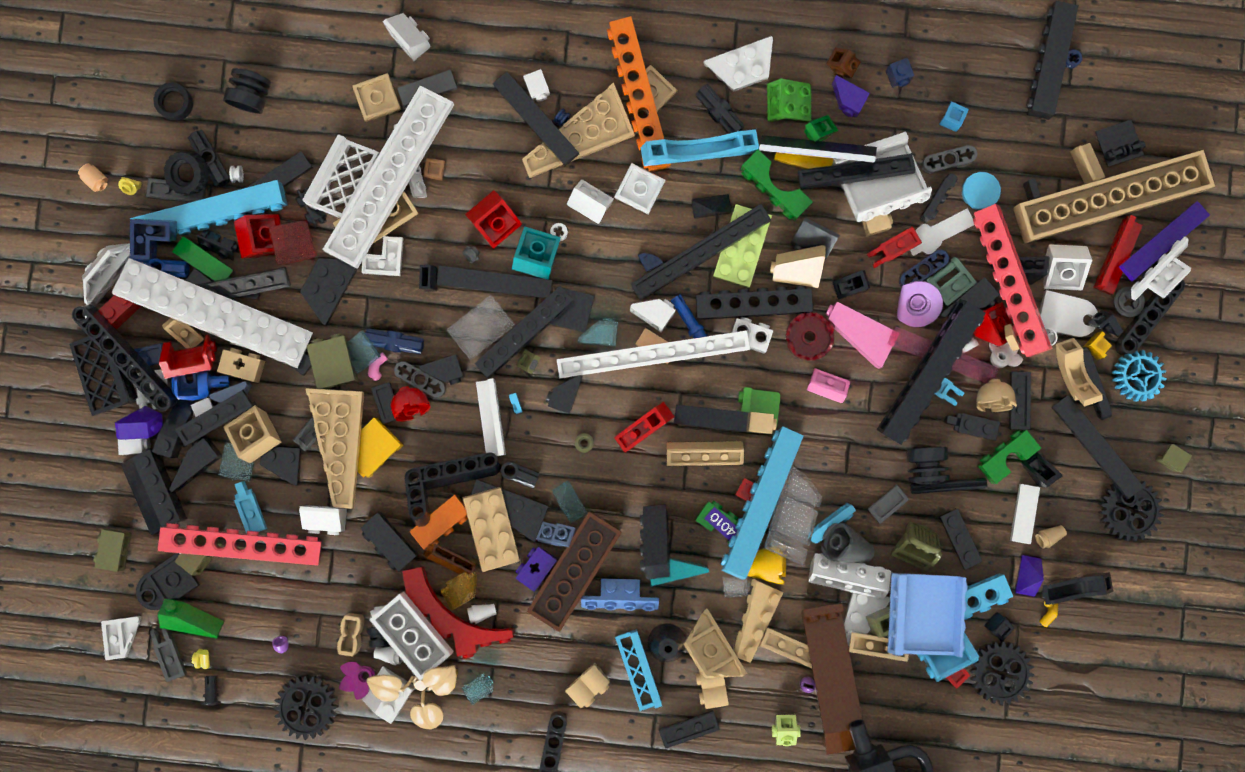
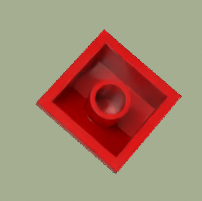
M495 190L465 214L493 249L522 225L517 216Z
M279 214L244 215L234 221L241 259L259 258L286 251Z

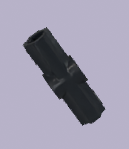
M708 84L701 87L695 94L697 99L707 109L709 116L717 124L719 123L728 134L741 131L745 127L732 112L728 102L720 98Z
M199 130L191 133L188 139L195 152L201 155V158H204L205 161L209 155H213V159L205 163L208 165L209 176L215 187L218 188L228 184L230 176L204 131Z

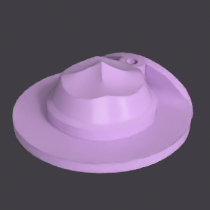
M915 281L903 285L898 301V320L912 327H922L932 323L942 311L943 299L941 293L934 285L925 281Z

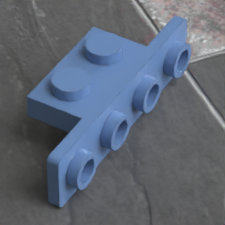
M601 579V596H582L581 607L588 610L605 608L606 610L625 609L632 611L643 609L645 611H653L659 608V598L640 597V580Z

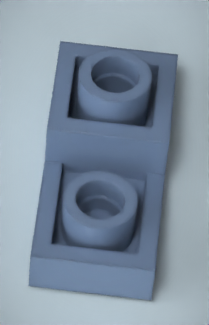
M542 522L536 540L545 544L569 547L576 528L559 523L554 525Z

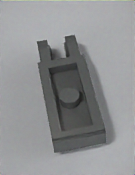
M162 628L165 642L161 643L159 632L153 629L150 631L154 643L153 648L166 682L187 675L175 640L172 638V632Z

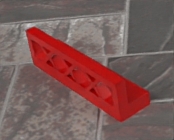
M1130 215L1122 219L1093 288L1109 295L1114 294L1123 273L1119 266L1130 257L1143 226L1135 222V216Z

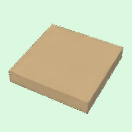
M649 65L646 73L658 112L678 90L653 66ZM635 92L633 97L636 100H640L643 98V94Z
M388 73L352 85L365 122L401 110Z

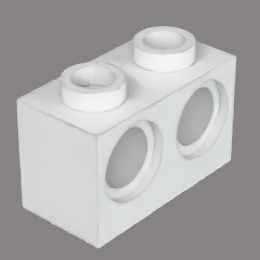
M745 317L737 318L731 333L737 332V328L740 326L745 327L748 333L750 349L765 354L773 330L769 329L770 326L759 323V325L753 324L751 319ZM756 333H763L765 341L758 342L755 338Z

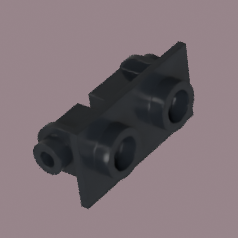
M309 187L303 189L304 193H300L298 189L297 203L300 208L304 207L306 211L304 215L308 224H313L316 229V223H325L327 216L321 210L310 208L303 201Z
M203 230L201 236L197 235L199 246L202 249L217 253L223 259L228 258L234 261L233 251L237 252L239 249V245L235 241L224 237L221 242H218L221 235L210 230Z

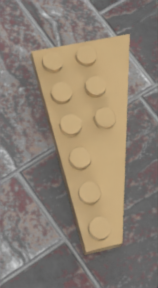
M614 82L559 129L579 152V155L572 161L635 136ZM544 142L522 159L529 178L563 165Z
M306 389L310 401V410L315 423L314 428L323 457L324 471L329 483L328 488L332 505L336 508L354 509L364 392Z

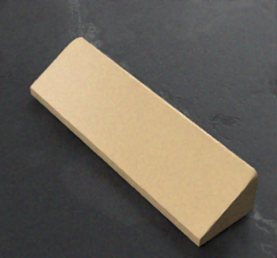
M742 441L667 443V466L743 465L744 446Z

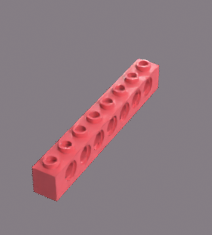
M994 204L975 212L973 222L975 227L980 229L982 235L980 236V241L983 247L987 248L988 254H986L989 264H992L994 267L993 277L1001 286L999 293L1002 300H1006L1008 306L1006 307L1008 317L1013 319L1014 325L1012 327L1015 335L1020 338L1021 343L1019 347L1022 354H1025L1026 357H1031L1053 349L1000 206ZM994 223L995 230L989 233L988 225ZM1000 240L1002 242V247L1000 250L996 251L994 249L995 242ZM1004 258H1007L1009 261L1006 268H1002L1000 265ZM1010 276L1015 278L1013 286H1008L1007 279ZM1020 294L1022 301L1016 305L1013 300L1014 296ZM1023 312H1027L1029 318L1023 323L1020 320V315ZM1030 330L1035 332V338L1032 341L1027 338V333Z
M167 523L166 526L160 527L158 551L318 566L320 563L322 541H318V537L314 536L298 539V535L287 534L286 537H278V533L267 532V535L264 536L259 535L258 531H247V534L239 533L237 529H227V532H221L217 527H207V530H200L199 526L195 525L179 528V524ZM179 533L184 534L186 537L184 544L179 543L176 539ZM198 535H203L206 538L205 545L201 546L197 543ZM218 537L225 538V547H219L217 545L216 541ZM238 539L246 541L245 549L237 547L236 542ZM258 541L266 543L264 551L257 549L256 543ZM282 542L286 545L284 553L276 550L277 543ZM298 544L306 547L305 554L300 555L296 552L295 548Z

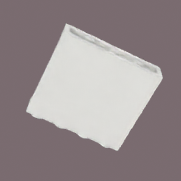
M906 132L864 145L877 147L875 159L911 154L908 146L909 138ZM914 157L916 169L914 174L841 184L857 222L869 221L875 216L887 215L893 210L905 209L911 204L923 203L930 198L932 188H927ZM833 158V165L858 162L855 160Z

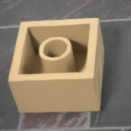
M255 405L224 426L238 458L248 463H252L281 443L267 412Z

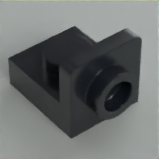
M1103 310L1096 313L1088 321L1090 326L1098 329L1102 328L1107 334L1111 333L1119 336L1123 332L1115 316Z

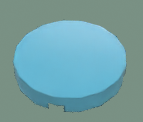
M977 172L966 179L962 186L961 194L965 203L971 206V208L982 210L997 203L1001 187L999 181L993 175L987 172Z

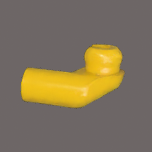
M1044 601L1045 607H1048L1047 613L1039 620L1044 627L1047 628L1058 616V603L1046 605V601Z

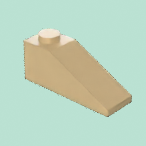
M851 632L849 652L908 662L909 654H903L902 656L888 653V637L880 638L875 635Z

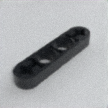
M1083 347V360L1087 374L1103 395V400L1093 403L1098 418L1104 420L1112 417V411L1091 352L1087 347Z

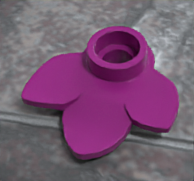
M347 662L341 665L340 669L346 676L341 681L339 689L346 692L354 691L356 700L365 697L369 692L367 679L363 677V673L367 672L369 677L375 676L373 668L370 666H360L357 662Z

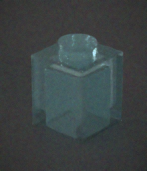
M482 673L465 684L462 690L473 705L493 691L492 686H494V683L488 675L485 676Z

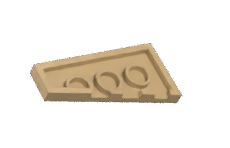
M753 578L751 582L753 586L751 595L748 594L747 603H749L747 612L743 613L742 617L743 627L738 632L734 648L736 656L751 663L783 595V592Z

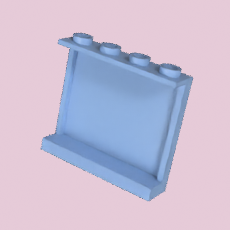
M892 573L888 653L902 656L903 654H925L962 657L965 649L963 633L966 628L964 622V612L967 608L965 602V593L967 591L966 578L948 575Z

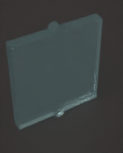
M363 330L347 342L352 365L358 374L381 357L373 346V342L368 339Z
M225 443L218 476L229 477L232 480L251 481L254 461L248 463L238 458L232 444Z

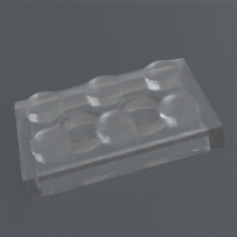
M490 295L449 327L447 332L466 356L472 360L514 327L515 324L494 297Z

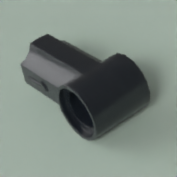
M507 462L501 468V474L504 478L534 489L540 474L514 462ZM507 465L515 467L516 471L513 476L505 474L504 470Z

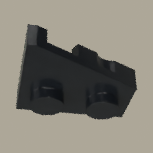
M274 447L261 456L260 465L287 482L299 485L301 449Z

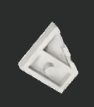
M141 616L101 621L105 660L128 657L141 621Z

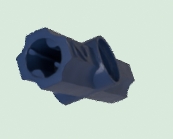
M367 329L364 335V345L384 348V350L401 353L402 351L421 355L424 348V339L394 331L384 332Z

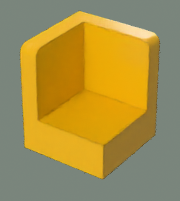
M1103 331L1095 333L1083 346L1090 350L1091 355L1096 360L1104 359L1107 356L1105 353L1112 346L1103 338L1105 335Z

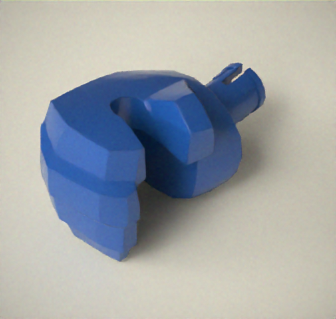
M209 370L192 373L193 381H188L186 375L172 377L171 383L172 392L177 399L195 401L209 397L211 388L229 387V375L211 376Z

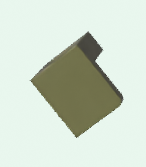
M1170 444L1164 455L1157 456L1155 460L1173 472H1183L1192 455L1176 445Z

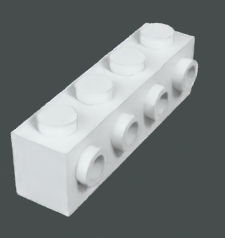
M815 553L810 564L808 582L885 599L890 589L891 570L880 566H869L863 562L831 561L823 553Z

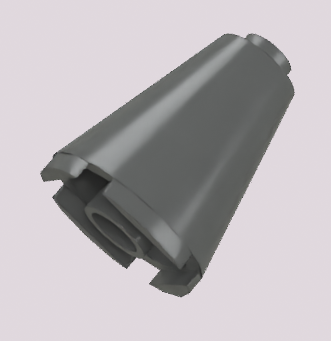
M844 523L832 524L827 528L822 538L824 539V546L821 545L823 555L831 561L869 562L875 553L872 544Z

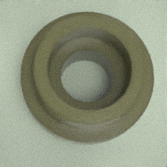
M580 434L575 439V447L580 452H589L594 446L593 438L589 434ZM583 439H586L588 441V445L586 447L581 446V441Z

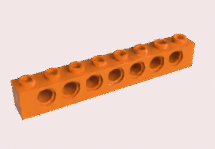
M630 16L609 22L607 34L609 40H613L615 46L611 47L614 59L618 58L619 65L616 67L619 77L623 76L624 84H621L624 96L628 95L629 102L626 104L629 114L633 113L634 121H631L633 131L638 132L639 139H636L640 151L646 141L663 140L664 136L634 24ZM626 37L629 41L626 44H620L618 39ZM626 55H631L634 60L626 63L623 58ZM635 73L639 78L636 81H630L628 76ZM635 92H641L643 94V98L640 100H636L633 97V94ZM646 110L649 115L646 118H640L638 112ZM650 128L653 130V135L646 137L643 134V130ZM671 163L652 166L643 165V168H647L649 172L671 167Z

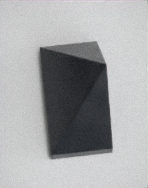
M729 194L691 200L694 219L732 213Z
M1049 256L1019 257L1030 285L1048 275Z

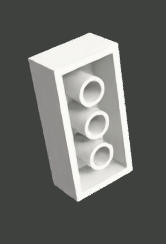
M405 592L400 593L369 619L420 681L427 670L436 668L454 652Z

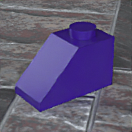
M836 75L832 86L839 109L846 116H854L856 118L870 93Z
M147 406L115 422L116 436L119 440L150 438L159 433L163 426L162 414Z

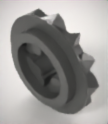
M1132 287L1120 289L1114 295L1113 304L1116 308L1115 311L1119 312L1121 316H1137L1145 306L1143 294L1136 300H1132L1130 303L1131 307L1129 305L1123 306L1126 302L1125 298L1132 299Z

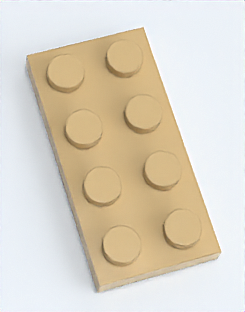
M501 487L462 497L482 572L519 562Z

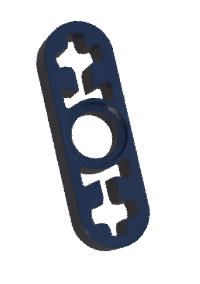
M944 250L935 251L903 273L899 278L900 286L906 285L904 283L906 280L905 276L909 278L915 274L917 277L911 280V282L925 280L948 263L949 255ZM936 254L938 256H943V263L938 262L935 265L931 264V262L937 258ZM920 265L928 266L929 272L927 275H922L919 272Z

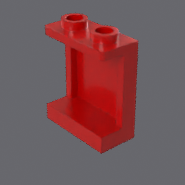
M205 335L204 345L177 351H174L171 341L163 343L159 365L164 378L211 370L212 364L215 361L214 352L217 351L216 343L214 340H211L210 335Z

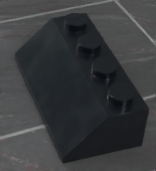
M149 449L131 457L121 466L151 535L160 532V527L166 526L167 523L178 524L187 520V517L176 492L169 490L172 482L160 454L152 452L153 449Z

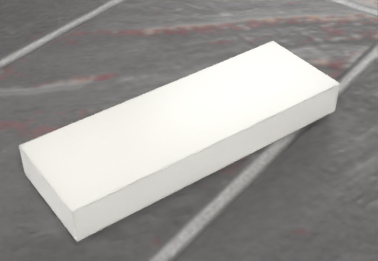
M1019 484L1010 541L1031 544L1040 487Z

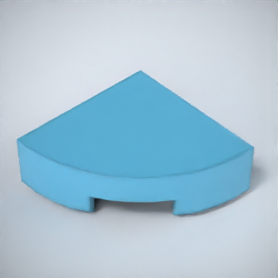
M510 394L509 398L516 414L523 412L518 394Z

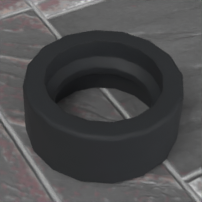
M173 82L165 83L154 94V107L167 120L180 121L188 117L192 112L193 98L189 91L180 84ZM176 91L182 94L184 103L180 110L171 113L165 110L163 101L167 94Z

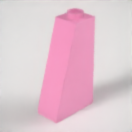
M836 302L834 305L830 304L825 315L828 316L827 320L833 324L834 329L872 365L878 369L881 368L899 333L839 302Z

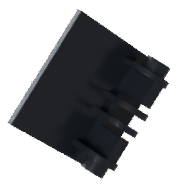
M1132 120L1095 131L1107 167L1144 155L1142 150L1146 147V144L1138 139Z

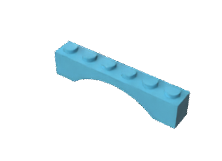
M755 129L698 140L677 141L663 139L646 141L641 147L643 165L652 166L749 155L759 149V143Z

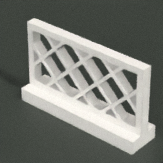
M338 134L307 190L303 201L314 210L318 209L342 218L380 153L351 142ZM350 147L355 148L357 154L348 157L347 152ZM373 155L369 162L363 163V156ZM359 158L361 165L351 169L349 162ZM347 164L348 170L339 174V167ZM363 170L362 177L355 180L353 173ZM350 175L352 181L342 185L341 178ZM338 180L339 187L330 190L331 182ZM354 186L353 194L346 196L344 189ZM341 191L343 198L333 201L332 194ZM329 196L330 203L324 206L320 205L321 200ZM345 202L346 207L342 213L337 212L335 206Z

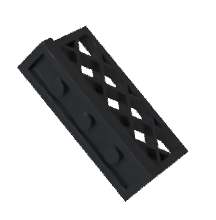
M89 336L69 344L92 416L136 402L137 395L133 383L101 349L93 347L94 341ZM110 339L109 343L114 347V342ZM82 344L87 347L83 356L79 354L77 346ZM91 350L98 352L95 362L88 359ZM102 356L108 359L106 368L99 365ZM86 362L93 365L89 374L83 368ZM97 367L104 371L100 380L94 377ZM108 373L113 375L114 378L112 386L105 383ZM91 380L99 383L95 392L90 390L89 384ZM102 386L110 389L106 398L99 395ZM114 392L119 394L120 402L114 403L110 401ZM97 398L104 401L102 408L98 410L95 406Z

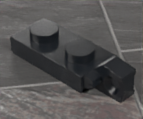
M957 413L956 417L945 416L944 421L945 424L954 425L953 430L958 433L996 441L1000 425L998 421L964 413Z

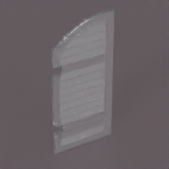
M791 466L777 501L764 548L800 565H804L808 550L803 547L804 544L810 545L818 511L814 510V506L820 507L822 496L809 478L793 466Z

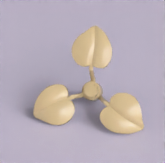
M454 665L431 668L424 673L421 681L416 675L411 676L410 680L403 687H401V679L393 675H376L367 678V684L372 693L382 701L397 699L399 692H403L413 682L415 688L422 690L421 705H415L411 709V719L421 728L434 729L440 725L444 714L441 707L434 703L425 705L426 688L433 690L436 695L440 696L451 693L456 683V669Z

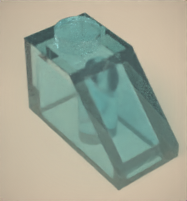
M603 318V321H597L578 338V344L616 347L618 322H614L613 318Z

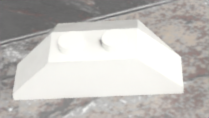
M130 243L106 246L98 252L95 261L85 268L82 280L84 302L87 305L95 307L118 280L128 258H130Z

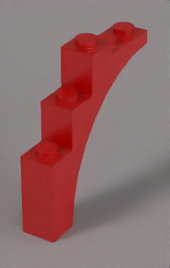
M424 566L402 571L407 596L426 618L428 617L427 614H430L431 625L443 639L451 637V633H453L457 656H462L463 658L473 657L474 653L478 651V644H480V647L492 645L491 642L499 641L500 644L511 641L510 638L515 636L514 628H484L471 624L452 613L434 593Z

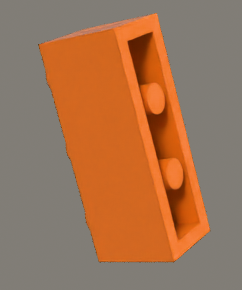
M457 494L453 495L430 514V521L427 525L423 527L415 526L409 531L423 550L427 549L429 544L440 543L438 539L441 536L447 537L454 531L453 527L457 523L462 525L468 520L464 502Z

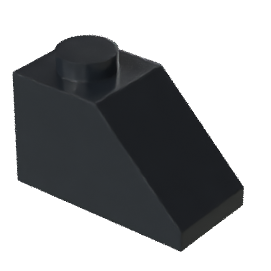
M456 354L419 366L423 372L445 383H450V385L458 384L462 378H465L459 357Z
M577 376L553 388L552 392L549 391L546 398L548 407L571 414L582 377Z

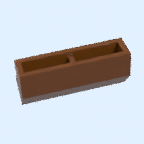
M429 544L423 554L427 559L466 578L474 573L475 563L437 544ZM435 551L438 552V553H440V554H442V555H444V556H446L447 559L444 558V557H442V556H440V555H438V554H436ZM454 561H456V562H458V563H460V564H462V565H464V566H466V567L464 568V567H462V566H460V565L454 563Z

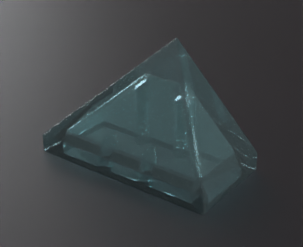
M569 480L552 490L561 509L571 523L588 514Z

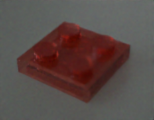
M307 220L268 228L277 266L316 258Z

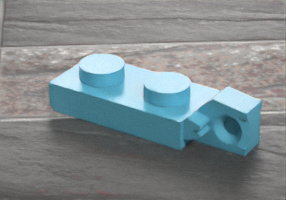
M245 481L234 484L238 493L235 495L234 501L246 534L247 531L260 532L267 529L252 489L248 490Z

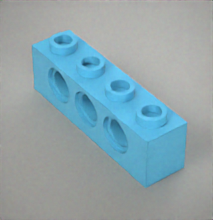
M998 573L967 586L965 593L967 608L964 612V620L973 616L972 613L977 611L981 613L990 610V606L994 604L1002 605L1009 602L1008 599L1013 597L1005 575ZM988 589L993 591L990 599H987L985 596ZM973 596L975 603L969 606L967 603L968 598Z

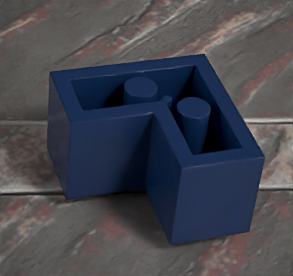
M130 219V258L147 260L157 258V241L176 240L177 221Z

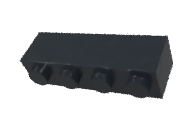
M666 504L644 506L643 515H640V524L643 526V529L640 530V538L643 541V544L640 545L641 556H644V560H640L641 572H645L647 580L670 577L669 517Z

